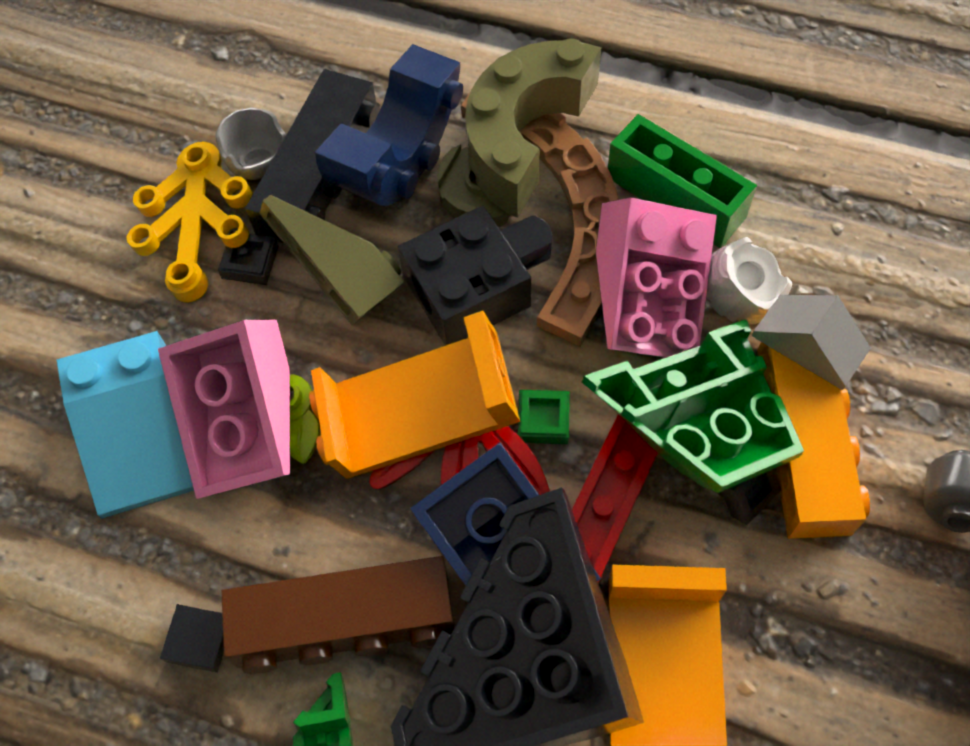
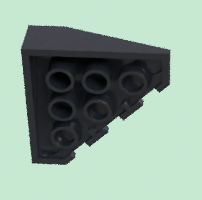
M561 487L510 505L499 524L507 532L491 562L483 558L480 559L460 598L469 603L452 634L441 631L420 670L429 677L412 709L401 705L391 724L394 746H566L644 723L626 660L565 490Z

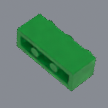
M637 114L610 143L607 168L614 183L642 200L717 215L713 244L718 248L723 247L747 218L757 184L640 114Z

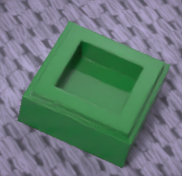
M519 390L518 415L520 422H518V435L525 443H569L570 391Z

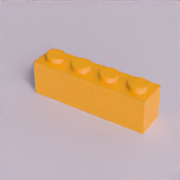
M760 342L757 352L758 356H763L767 365L763 373L771 392L781 397L804 449L803 454L799 458L776 467L781 487L780 494L788 539L852 536L869 516L870 498L867 488L859 484L856 467H858L860 462V448L857 438L850 436L847 419L850 415V397L848 391L845 388L843 390L839 389Z

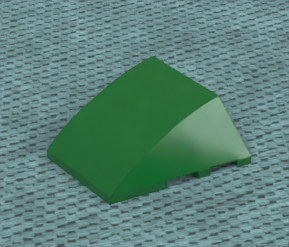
M746 319L708 332L702 344L695 348L633 369L629 362L625 361L587 374L581 381V383L620 415L649 446L674 468L702 487L717 493L797 459L804 452L781 397L771 392L763 373L767 365L763 356H755L748 337L752 331Z

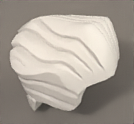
M748 237L732 242L712 253L706 297L710 300L712 308L731 322L746 319L748 324H757L761 322L779 295L789 294L792 282L788 277L782 276L773 253L751 244L752 241Z

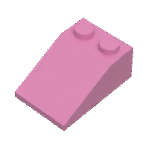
M243 320L158 348L196 499L290 474V369L277 320Z

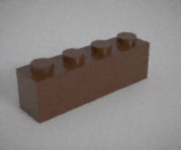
M443 556L221 590L224 657L237 668H243V673L247 674L270 672L277 669V662L299 659V664L302 665L322 664L333 660V653L355 650V655L357 656L379 655L389 650L388 644L407 641L411 642L412 647L434 646L441 631L452 634L455 629L447 570Z

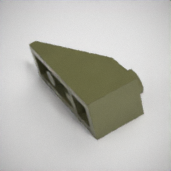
M270 195L263 200L259 214L351 325H354L404 283L399 276L401 269L396 260L384 250L380 252L373 243L275 196Z

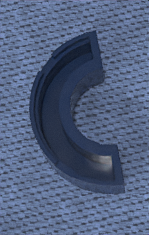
M412 44L390 68L388 88L384 102L369 130L364 133L341 123L315 151L317 167L323 179L331 185L381 206L394 204L403 197L406 199L410 198L417 187L418 179L425 169L431 171L435 167L440 156L439 143L447 126L451 111L458 106L462 98L463 84L458 82L461 62Z

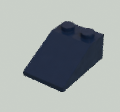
M498 443L412 506L410 510L466 586L480 559L483 558L491 562L507 530L500 527L499 524L508 507L536 497L539 494L503 445ZM593 568V571H594V573H595L596 579H597V581H598V580H600L601 578H600V576L597 574V572H596V571L594 570V568Z

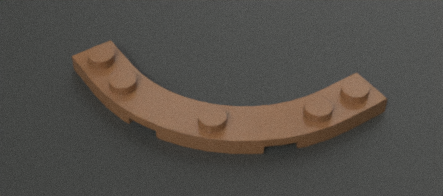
M469 94L461 105L462 118H465ZM562 113L547 114L528 122L520 131V134L526 141L540 149L539 159L550 169L560 183L572 213L574 239L568 263L537 316V327L581 347L602 309L596 257L602 203L619 200L613 178L602 156L587 137L583 139L574 129L566 124V117Z

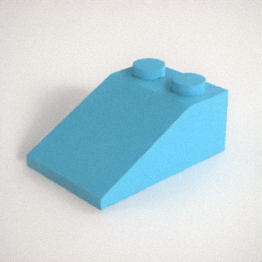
M157 331L56 360L64 407L97 515L101 519L194 491L158 348L164 347L166 344Z

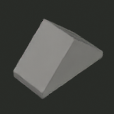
M779 295L752 334V337L841 390L845 388L871 349L838 295Z

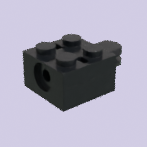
M484 205L397 246L403 277L445 346L469 338L464 317L484 311L491 324L495 325L531 307V276L527 270L550 259L552 231L543 219L536 216H529L500 230Z

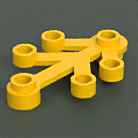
M197 142L187 146L179 154L176 162L177 169L157 187L146 185L134 193L133 203L140 213L145 217H154L163 211L166 201L186 186L185 196L153 224H138L131 228L127 234V242L136 254L148 256L153 254L159 248L160 242L181 224L177 260L167 268L165 284L177 300L186 303L201 298L209 285L206 274L197 264L202 219L216 230L218 236L227 247H239L249 237V230L239 216H228L205 196L206 185L212 184L221 191L223 198L230 207L239 209L247 206L253 195L251 188L244 178L239 176L231 177L222 169V159L219 150L209 142ZM242 190L239 194L232 196L235 191ZM154 198L150 203L145 204L148 200ZM238 228L235 233L227 235L230 230ZM148 237L146 241L139 243L141 239Z

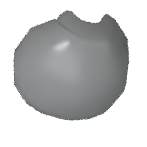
M253 107L234 111L221 120L215 134L216 144L225 165L235 176L248 180H257L264 176L286 137V133L280 127L276 116L272 112Z

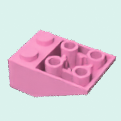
M631 197L602 203L596 257L607 349L666 358L700 346L717 215Z

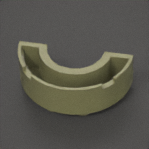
M577 39L544 41L526 45L499 57L480 75L471 89L465 115L469 164L481 191L497 207L508 214L518 218L539 183L540 149L526 141L520 134V131L528 122L547 114L564 113L579 117L598 86L601 47L582 43Z

